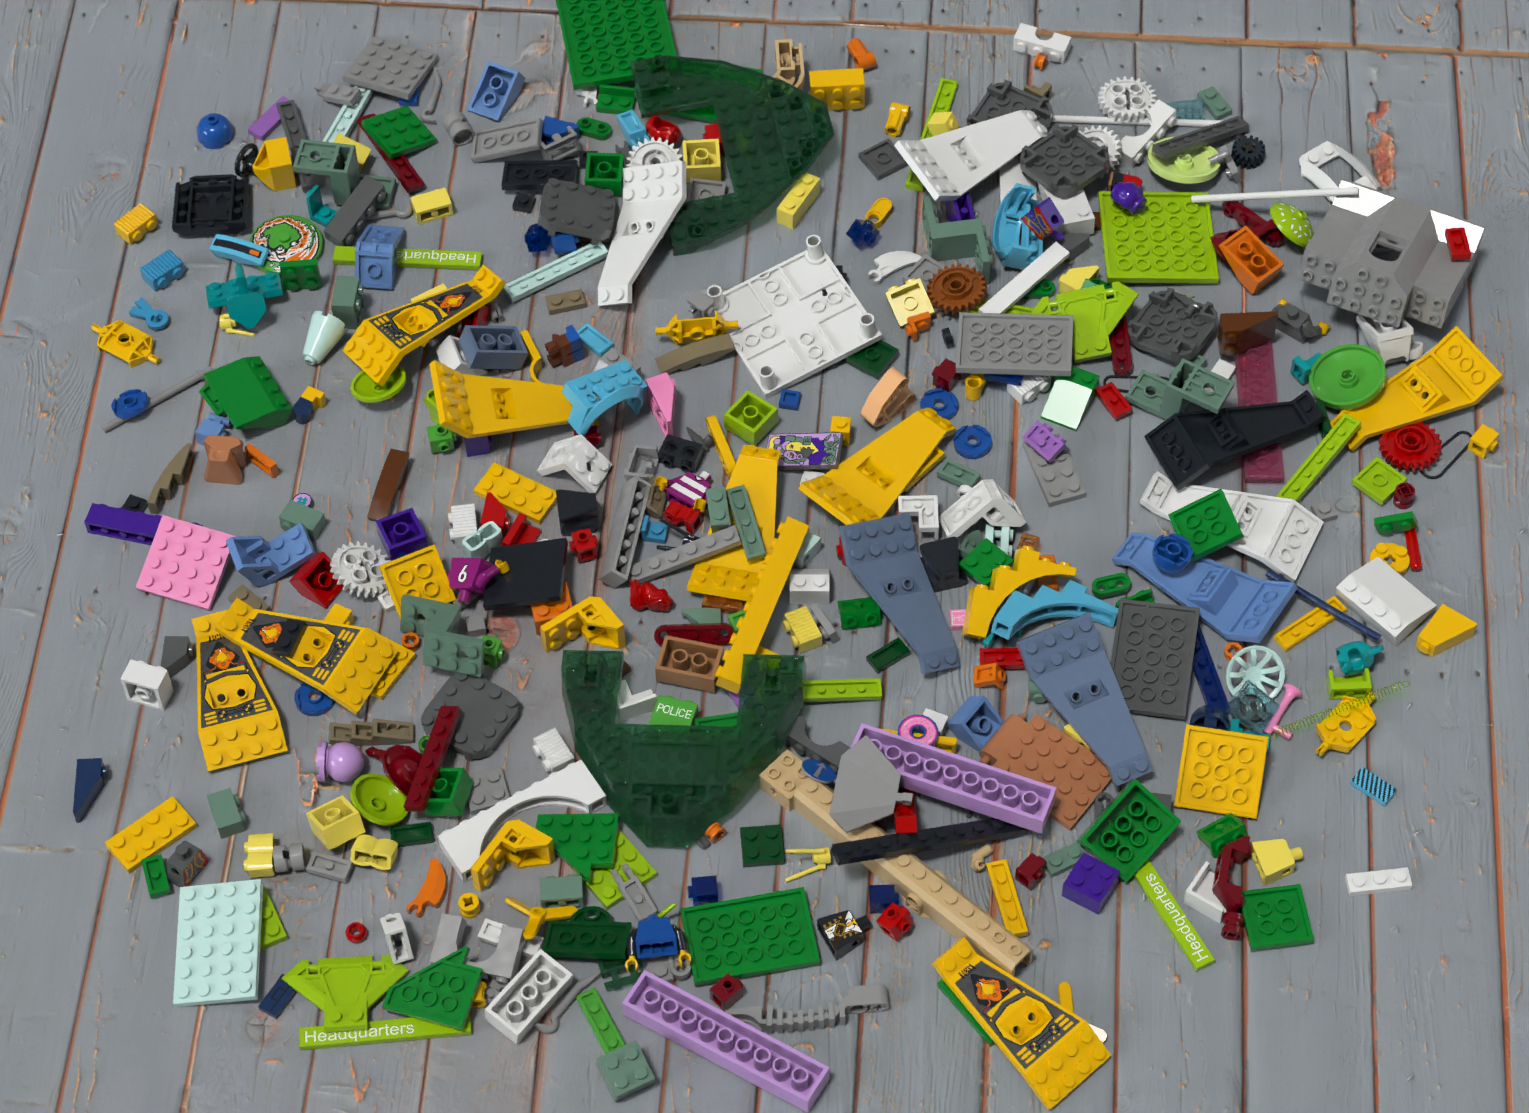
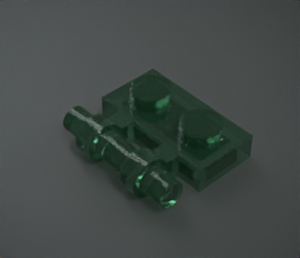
M629 956L626 959H596L602 979L611 977L612 980L604 983L606 991L612 989L616 991L621 989L622 986L629 984L635 985L643 973H636L635 965H630V976L618 978V974L627 972L625 963ZM635 956V960L638 962L639 968H642V960L638 959L637 956Z

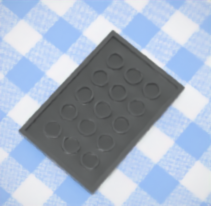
M1120 599L1110 665L1130 713L1185 720L1200 608Z

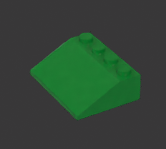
M260 356L243 357L204 374L203 377L236 430L286 425L292 407Z
M1132 779L1076 841L1094 858L1119 870V878L1127 883L1180 824L1181 820L1137 779Z

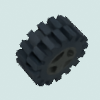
M1243 135V139L1241 136L1238 137V140L1234 141L1231 153L1233 161L1236 162L1235 165L1237 167L1241 165L1240 168L1242 169L1245 166L1247 170H1250L1251 166L1253 169L1256 168V165L1259 167L1263 163L1265 155V144H1263L1262 140L1258 141V137L1253 139L1252 135L1247 138V135Z

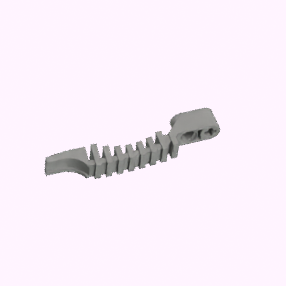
M882 984L848 988L847 996L839 1005H833V1001H828V1012L824 1013L823 1005L818 1006V1015H813V1008H808V1016L803 1017L802 1009L798 1010V1017L793 1018V1009H787V1018H783V1008H777V1019H773V1004H767V1019H762V1006L733 1008L725 1010V1013L744 1023L753 1025L761 1032L764 1031L767 1034H772V1031H777V1034H783V1031L793 1033V1030H798V1032H804V1029L814 1031L816 1027H819L820 1030L824 1029V1026L835 1028V1024L840 1021V1026L845 1025V1017L848 1014L883 1012L889 1008L887 987Z

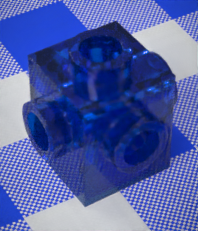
M855 219L846 235L857 246L870 247L876 241L879 231L875 228V224L868 219Z
M538 223L529 226L524 235L529 252L546 251L550 242H552L548 231L542 226L538 227Z

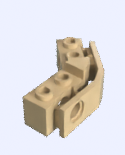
M793 39L775 40L776 73L753 95V108L765 117L774 112V117L777 119L801 95L804 88L805 73L802 43H798V47H793ZM793 57H796L797 63L792 60ZM800 72L798 82L795 84V73Z

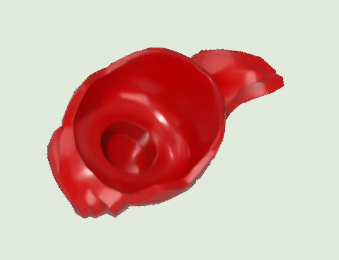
M636 579L629 582L631 586L629 600L633 609L644 610L648 607L650 610L669 611L672 608L674 601L670 596H667L664 588L658 589L650 582H643L641 586Z

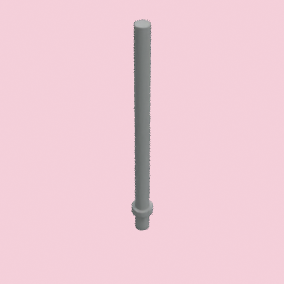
M209 366L202 371L199 369L193 376L149 399L150 403L147 409L197 381L205 380L204 374L212 371L213 368ZM117 417L101 427L106 433L131 418L123 419Z

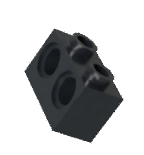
M667 434L659 450V463L681 469L685 472L696 473L704 456L703 444Z

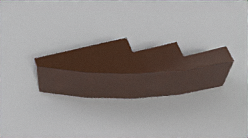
M390 449L372 498L367 516L369 520L376 521L389 516L391 507H394L397 492L401 489L410 455L409 452Z

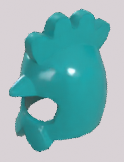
M1354 641L1336 648V656L1342 672L1346 677L1363 672L1364 668H1369L1373 664L1374 655L1383 651L1384 647L1383 645L1370 647L1362 641Z

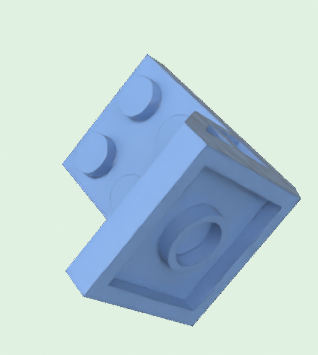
M368 225L358 239L355 249V277L360 278V283L365 288L393 289L397 264V245L404 236V227Z
M301 522L269 542L261 536H237L226 540L237 572L256 586L269 585L316 556L306 527Z

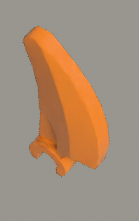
M431 859L429 871L415 900L407 905L406 910L408 914H411L412 910L418 909L416 915L420 918L426 906L438 907L442 901L447 881L444 869L437 859Z

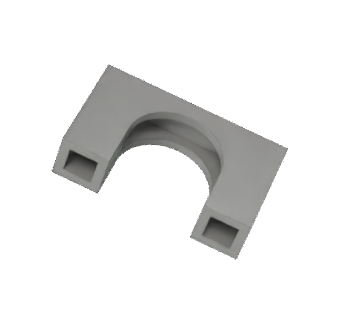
M442 913L430 958L431 964L461 949V941L466 926V921L463 917ZM502 925L498 945L493 955L481 962L466 960L465 964L482 968L484 972L481 980H487L489 977L496 979L495 981L498 983L508 984L517 975L525 943L524 930Z

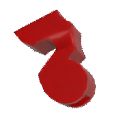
M671 501L662 513L663 518L675 526L683 522L686 530L692 535L696 533L703 523L701 511L694 510L693 507L689 508L687 505L683 506L676 501Z

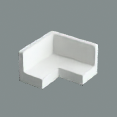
M937 495L898 496L899 515L910 513L911 516H918L919 532H934V540H938Z
M610 677L606 678L607 692L620 722L654 710L658 697L656 694H653L651 689L632 695L626 680L612 683Z
M1206 861L1187 888L1184 904L1221 923L1223 914L1228 911L1212 891L1215 874L1209 871L1210 863Z

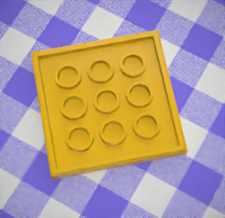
M1186 724L1174 806L1227 815L1232 813L1234 816L1257 819L1269 737Z

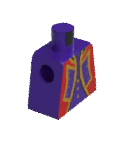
M1050 197L1020 218L1041 240L1049 235L1054 242H1058L1064 237L1058 229L1064 223V219Z

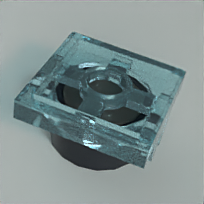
M1247 680L1228 703L1230 706L1227 712L1231 714L1233 719H1240V727L1248 728L1255 735H1261L1280 705L1250 680Z

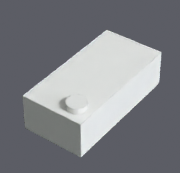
M1038 183V190L1042 200L1044 201L1050 197L1064 219V223L1058 227L1061 233L1094 234L1095 217L1083 188L1068 198L1063 199Z
M539 949L486 1007L484 1019L517 1045L534 1027V1023H537L572 985L573 974L543 950Z

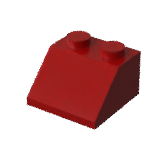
M325 552L316 553L315 557L306 561L289 582L302 596L326 608L344 585H337L339 579H333L334 573L330 572L332 560Z

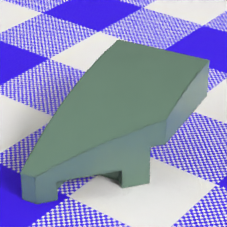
M689 608L683 609L681 612V616L687 617L693 624L721 623V609Z

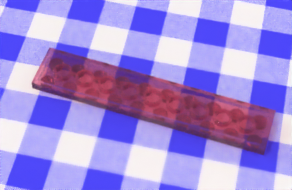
M1272 339L1240 354H1234L1238 407L1277 403ZM1281 441L1242 456L1244 483H1284Z

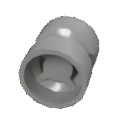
M457 111L446 116L443 124L452 142L457 146H463L471 142L474 137V131L463 112Z
M303 843L291 844L288 848L285 845L273 846L276 873L288 872L289 868H292L294 871L306 869Z

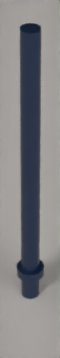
M1271 569L1266 573V576L1274 581L1291 582L1284 578L1283 574H1277ZM1296 585L1298 589L1295 593L1373 640L1377 642L1380 640L1381 634Z

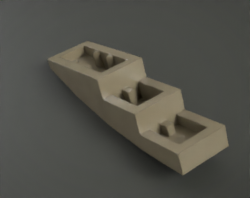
M727 333L688 344L655 360L661 374L665 372L670 374L678 369L685 371L699 363L703 367L735 350V346L730 334Z
M187 443L174 456L157 480L147 501L150 514L158 515L163 499L171 500L175 486H184L194 457L191 443Z
M374 718L372 723L353 720L351 724L330 722L328 744L347 742L355 746H376L413 742V723Z

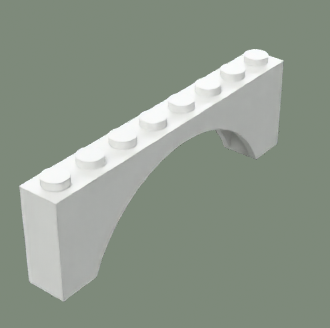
M582 760L572 762L566 768L551 773L542 781L534 782L527 789L518 791L512 797L497 802L495 806L480 811L469 820H463L456 827L443 831L437 836L439 847L462 882L465 883L472 879L471 867L483 853L491 837L504 823L514 816L545 806H563L577 809L586 814H593L607 806L606 795Z

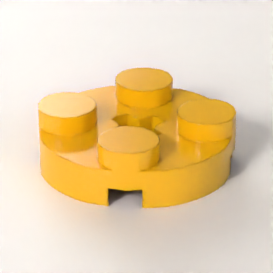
M1378 543L1370 554L1369 562L1376 557L1381 558L1385 563H1387L1385 559H1392L1394 562L1388 565L1397 573L1402 575L1408 570L1410 558L1404 546L1394 543Z

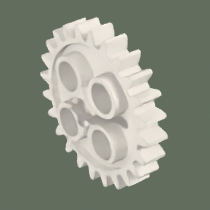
M1126 76L1123 77V80L1117 77L1116 81L1110 79V84L1105 82L1104 87L1100 88L1098 104L1099 109H1103V114L1108 113V118L1114 116V121L1119 118L1121 123L1124 120L1131 123L1132 119L1138 122V118L1145 120L1147 111L1156 102L1157 95H1155V90H1151V85L1146 86V81L1140 83V78L1135 81L1133 77L1130 80H1127ZM1126 90L1128 91L1129 110L1127 109V106H1126V103H1127L1126 95H1125V91H1126Z
M359 541L356 542L355 546L352 542H349L348 546L343 544L341 548H337L330 563V566H332L330 572L334 573L333 579H339L337 585L343 584V590L350 589V594L357 592V597L361 593L364 594L365 598L369 594L375 597L377 593L382 594L383 591L387 590L379 566L391 560H385L387 554L381 555V549L375 551L374 545L369 548L366 542L363 546L360 545Z

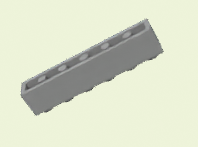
M636 475L622 485L598 579L613 588L628 580L651 488L650 483Z

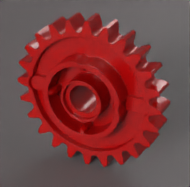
M1423 421L1381 434L1379 450L1382 457L1386 456L1385 462L1391 461V467L1398 465V470L1404 467L1406 472L1410 468L1413 472H1416V468L1423 471L1424 466L1430 468L1431 463L1436 464V459L1440 457L1442 450V440L1439 439L1440 435L1435 434V428L1429 429L1430 424L1424 426L1422 425Z

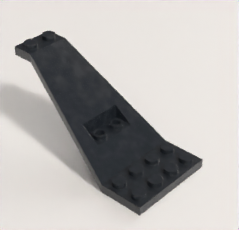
M1306 390L1292 401L1221 408L1218 414L1210 410L1175 413L1144 437L1173 485L1179 491L1209 468L1307 432L1324 421L1326 416L1309 391Z

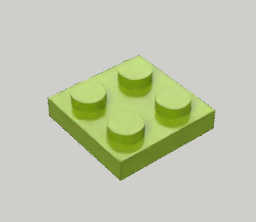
M1376 457L1352 479L1351 484L1382 506L1395 494L1396 486L1407 482V478Z

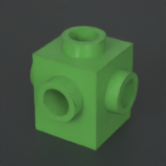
M440 424L427 427L432 453L446 452L454 449L453 442L457 441L455 432Z
M483 635L482 639L485 640L484 666L497 669L505 655L502 640L495 636Z

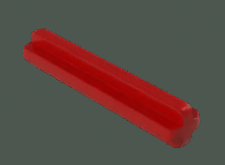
M1416 528L1404 531L1410 558V568L1412 571L1417 572L1422 569L1417 532Z

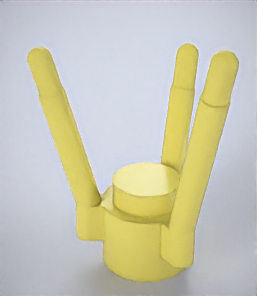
M229 314L220 315V328L222 330L226 329V333L255 336L251 332L233 329L237 327V322L231 319Z
M829 847L786 849L785 853L812 854L813 863H817V866L786 878L785 881L789 882L814 871L826 869L825 864L831 863Z

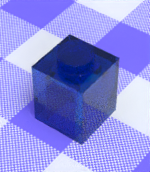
M716 876L691 877L692 885L688 886V897L693 898V906L718 902Z
M869 885L870 914L883 913L892 902L899 905V892H895L894 885Z

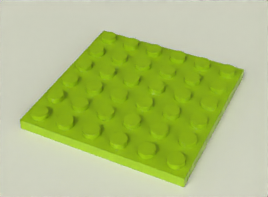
M1098 191L1107 283L1118 281L1120 283L1218 284L1219 274L1216 251L1210 237L1214 236L1209 202L1192 203L1191 201L1192 195H1208V192H1143V197L1147 200L1145 207L1140 213L1133 215L1131 210L1124 208L1111 199V191Z

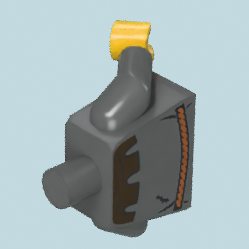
M1284 298L1272 309V311H1278L1276 329L1302 344L1308 338L1320 334L1326 335L1330 327L1329 324H1325L1323 321H1319L1317 326H1313L1309 314L1288 303Z

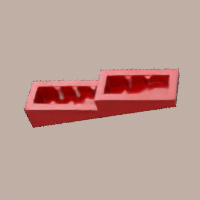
M898 789V793L913 794L912 790ZM914 796L911 806L895 803L894 820L896 833H917Z

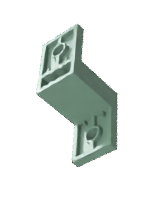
M301 139L293 164V171L330 176L334 203L336 205H343L365 176V174H360L355 145ZM314 156H320L318 159H311ZM368 175L383 184L386 191L385 199L381 203L379 202L375 209L389 210L396 186V178Z
M930 195L923 196L922 222L930 257L936 261L975 257L978 271H981V275H984L985 281L989 285V277H992V267L990 265H993L992 254L988 253L990 245L989 240H985L986 227L982 225L981 218L939 223L938 216L935 217L934 215L936 213L935 202H931Z
M1182 358L1169 381L1142 369L1126 394L1125 399L1127 402L1166 420L1175 413L1184 412L1190 402L1218 414L1232 391L1235 382ZM1204 388H1211L1213 392H1206ZM1152 390L1155 392V394L1149 395L1146 393V391Z
M404 594L401 598L400 631L406 633L413 632L424 636L423 665L477 677L482 676L485 640L460 635L461 606ZM417 614H422L425 620L418 618ZM459 652H465L468 657L461 656Z

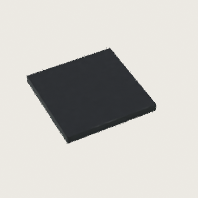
M567 538L491 548L489 562L495 565L496 560L507 561L510 569L504 574L498 573L486 585L483 602L484 610L489 611L561 601L568 547Z

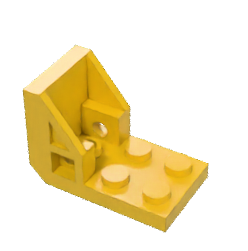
M589 596L540 626L542 645L547 654L552 650H557L565 642L575 639L579 634L591 645L621 650L626 646L624 624L600 597ZM592 626L595 627L594 630H588Z
M519 819L507 821L471 867L474 889L482 892L485 886L488 887L495 873L503 868L505 862L518 869L551 865L555 860L553 838Z

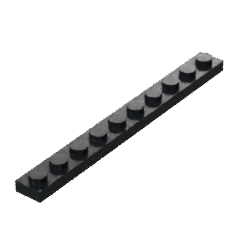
M996 818L917 830V833H898L832 844L831 852L837 864L844 865L1026 835L1029 829Z

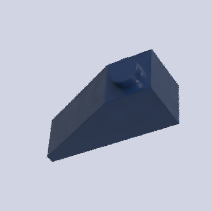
M102 758L77 759L73 814L76 823L83 820L104 787V778H108V767L104 766Z

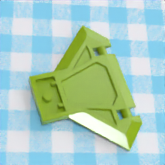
M1116 281L1112 282V288L1105 289L1104 284L1056 294L1057 300L1049 301L1048 296L1042 297L1030 314L1073 316L1072 351L1074 361L1078 363L1112 355L1109 336L1139 293ZM1114 295V298L1107 299L1108 296ZM1052 308H1059V310L1051 311Z
M389 954L381 955V960L373 961V955L322 958L318 959V964L310 965L309 959L301 960L282 977V980L324 1012L325 1033L368 1030V1009L388 991L390 986L400 981L409 970L400 963L393 965Z

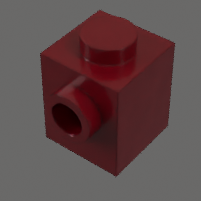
M945 358L939 366H936L932 372L933 385L950 392L961 378V373H956V363Z
M729 973L710 988V999L724 1012L743 997L742 982L737 977L733 978Z

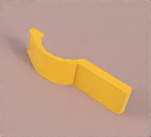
M528 330L521 331L520 335L531 362L529 369L531 382L543 383L536 378L537 373L542 370L541 356Z

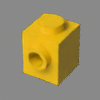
M832 416L830 433L842 432L844 436L842 446H849L851 417Z
M1482 424L1470 438L1467 450L1484 459L1491 451L1494 452L1497 449L1499 433L1493 428Z
M335 603L323 621L353 626V612Z

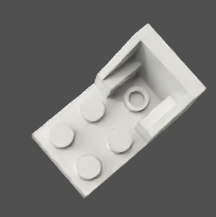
M993 479L981 480L938 516L948 538L960 537L970 526L976 524L981 517L991 526L1021 527L1026 523L1017 503Z

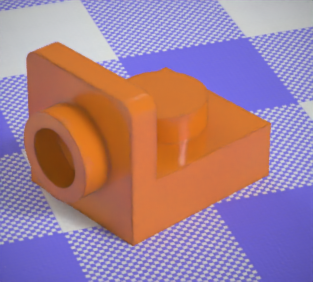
M929 311L907 317L906 334L908 337L911 336L913 342H916L919 331L922 332L931 328V315Z
M997 663L974 667L973 684L976 688L996 685L999 690L1004 689L1006 674Z

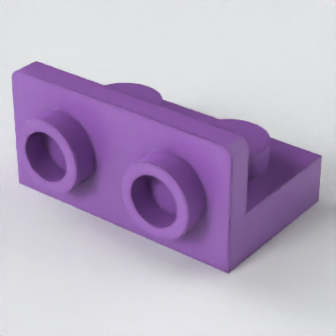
M1037 420L1022 438L1051 463L1063 449L1066 452L1069 448L1065 445L1067 441L1059 434L1057 436L1052 434L1053 429L1046 422L1042 425Z

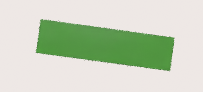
M592 988L577 995L576 1000L604 1053L607 1054L626 1045L597 990Z

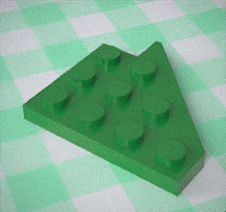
M619 813L538 814L535 829L553 838L554 852L574 871L582 875L586 882H591L593 868H613L620 823Z
M464 946L390 986L382 1008L386 1011L463 1031L484 971L482 968L465 964L470 949Z

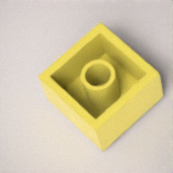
M719 139L682 141L683 160L686 161V183L690 182V178L721 181Z
M343 795L306 813L313 834L328 850L337 848L341 844L355 839L366 832L359 812Z

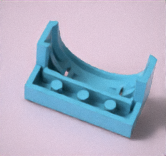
M1016 183L1004 197L998 208L993 225L992 243L998 257L1002 259L1003 266L1024 270L1043 253V239H1039L1020 219L1041 203V201L1031 199L1035 194L1036 187ZM1006 217L1016 218L1019 221L1007 219ZM1021 225H1022V236H1021V246H1020V245H1019V235H1020V228H1021Z
M627 360L567 381L562 393L573 405L567 421L578 435L582 434L585 436L593 422L601 414L620 402H627L637 416L643 405L648 385Z

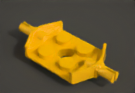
M715 311V317L677 320V314H675L668 323V326L655 327V334H667V337H670L676 345L723 335L727 332V329L739 327L738 320L725 321L717 311Z
M121 320L103 327L96 323L91 326V330L99 334L97 342L98 351L103 349L129 363L130 368L146 361H151L156 365L161 362L160 357L152 354L154 347L153 337ZM129 338L126 342H120L121 339Z
M1369 692L1364 699L1343 696L1342 701L1320 724H1316L1315 730L1322 741V744L1315 750L1317 755L1322 756L1327 750L1331 749L1348 753L1375 725L1377 718L1370 707V704L1376 699V695L1373 692ZM1348 725L1350 730L1344 731L1340 726Z

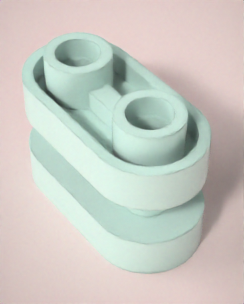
M986 524L985 538L989 539L992 543L993 538H1001L999 548L1012 557V545H1009V541H1013V529H1010L1009 526H1002L1001 530H994V526Z

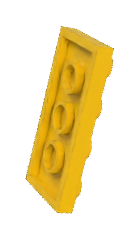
M495 462L474 488L475 495L486 499L487 492H491L505 509L517 515L522 513L527 516L528 520L539 525L557 502L555 490Z
M172 796L107 840L105 845L130 874L142 866V859L158 855L197 828V824Z

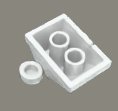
M1360 314L1356 315V321L1370 348L1379 353L1385 365L1403 360L1406 362L1415 360L1423 355V343L1420 341L1411 342V335H1414L1413 327L1405 319H1403L1398 328Z

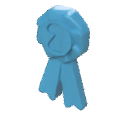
M142 297L135 301L137 307L132 306V310L129 311L131 317L146 319L147 327L153 330L164 329L169 323L168 314L161 309L153 310Z

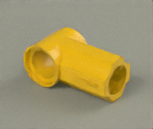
M896 102L891 103L889 118L885 126V132L889 136L895 137L900 135L904 122H907L909 118L910 105Z
M971 373L965 380V397L972 401L978 400L991 374Z

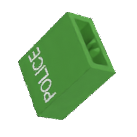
M659 695L645 733L646 746L685 755L695 726L694 719L699 715L698 704L690 700L683 701L672 696Z

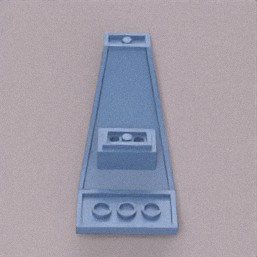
M1130 533L1112 558L1115 565L1131 566L1182 606L1200 608L1199 619L1227 640L1260 643L1298 589L1293 582L1261 580L1206 557L1189 563L1180 572H1164L1153 561L1152 550L1157 538L1149 534Z

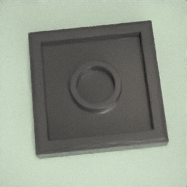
M889 138L858 153V158L878 181L909 166Z

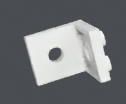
M580 434L554 442L537 472L544 476L565 469L589 493H596L612 463ZM587 462L591 466V471L587 470Z

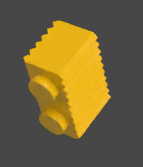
M142 203L131 209L123 217H120L117 222H114L116 234L129 243V245L141 240L144 234L154 230L158 225L156 214Z

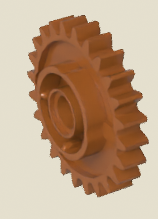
M961 263L958 267H955L954 264L951 265V268L944 266V271L938 269V274L933 273V279H929V284H927L928 298L933 304V308L938 307V311L944 310L945 314L951 311L952 315H954L956 312H963L964 310L969 313V308L976 309L975 304L981 305V300H985V294H987V283L984 275H981L980 270L976 271L975 267L969 269L968 264L965 267H962Z

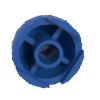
M208 114L197 125L198 141L204 144V147L207 149H221L224 147V144L228 141L230 143L233 139L232 125L221 114Z
M1170 533L1169 536H1159L1152 550V557L1156 566L1167 573H1177L1184 570L1190 563L1193 554L1190 542L1177 534Z

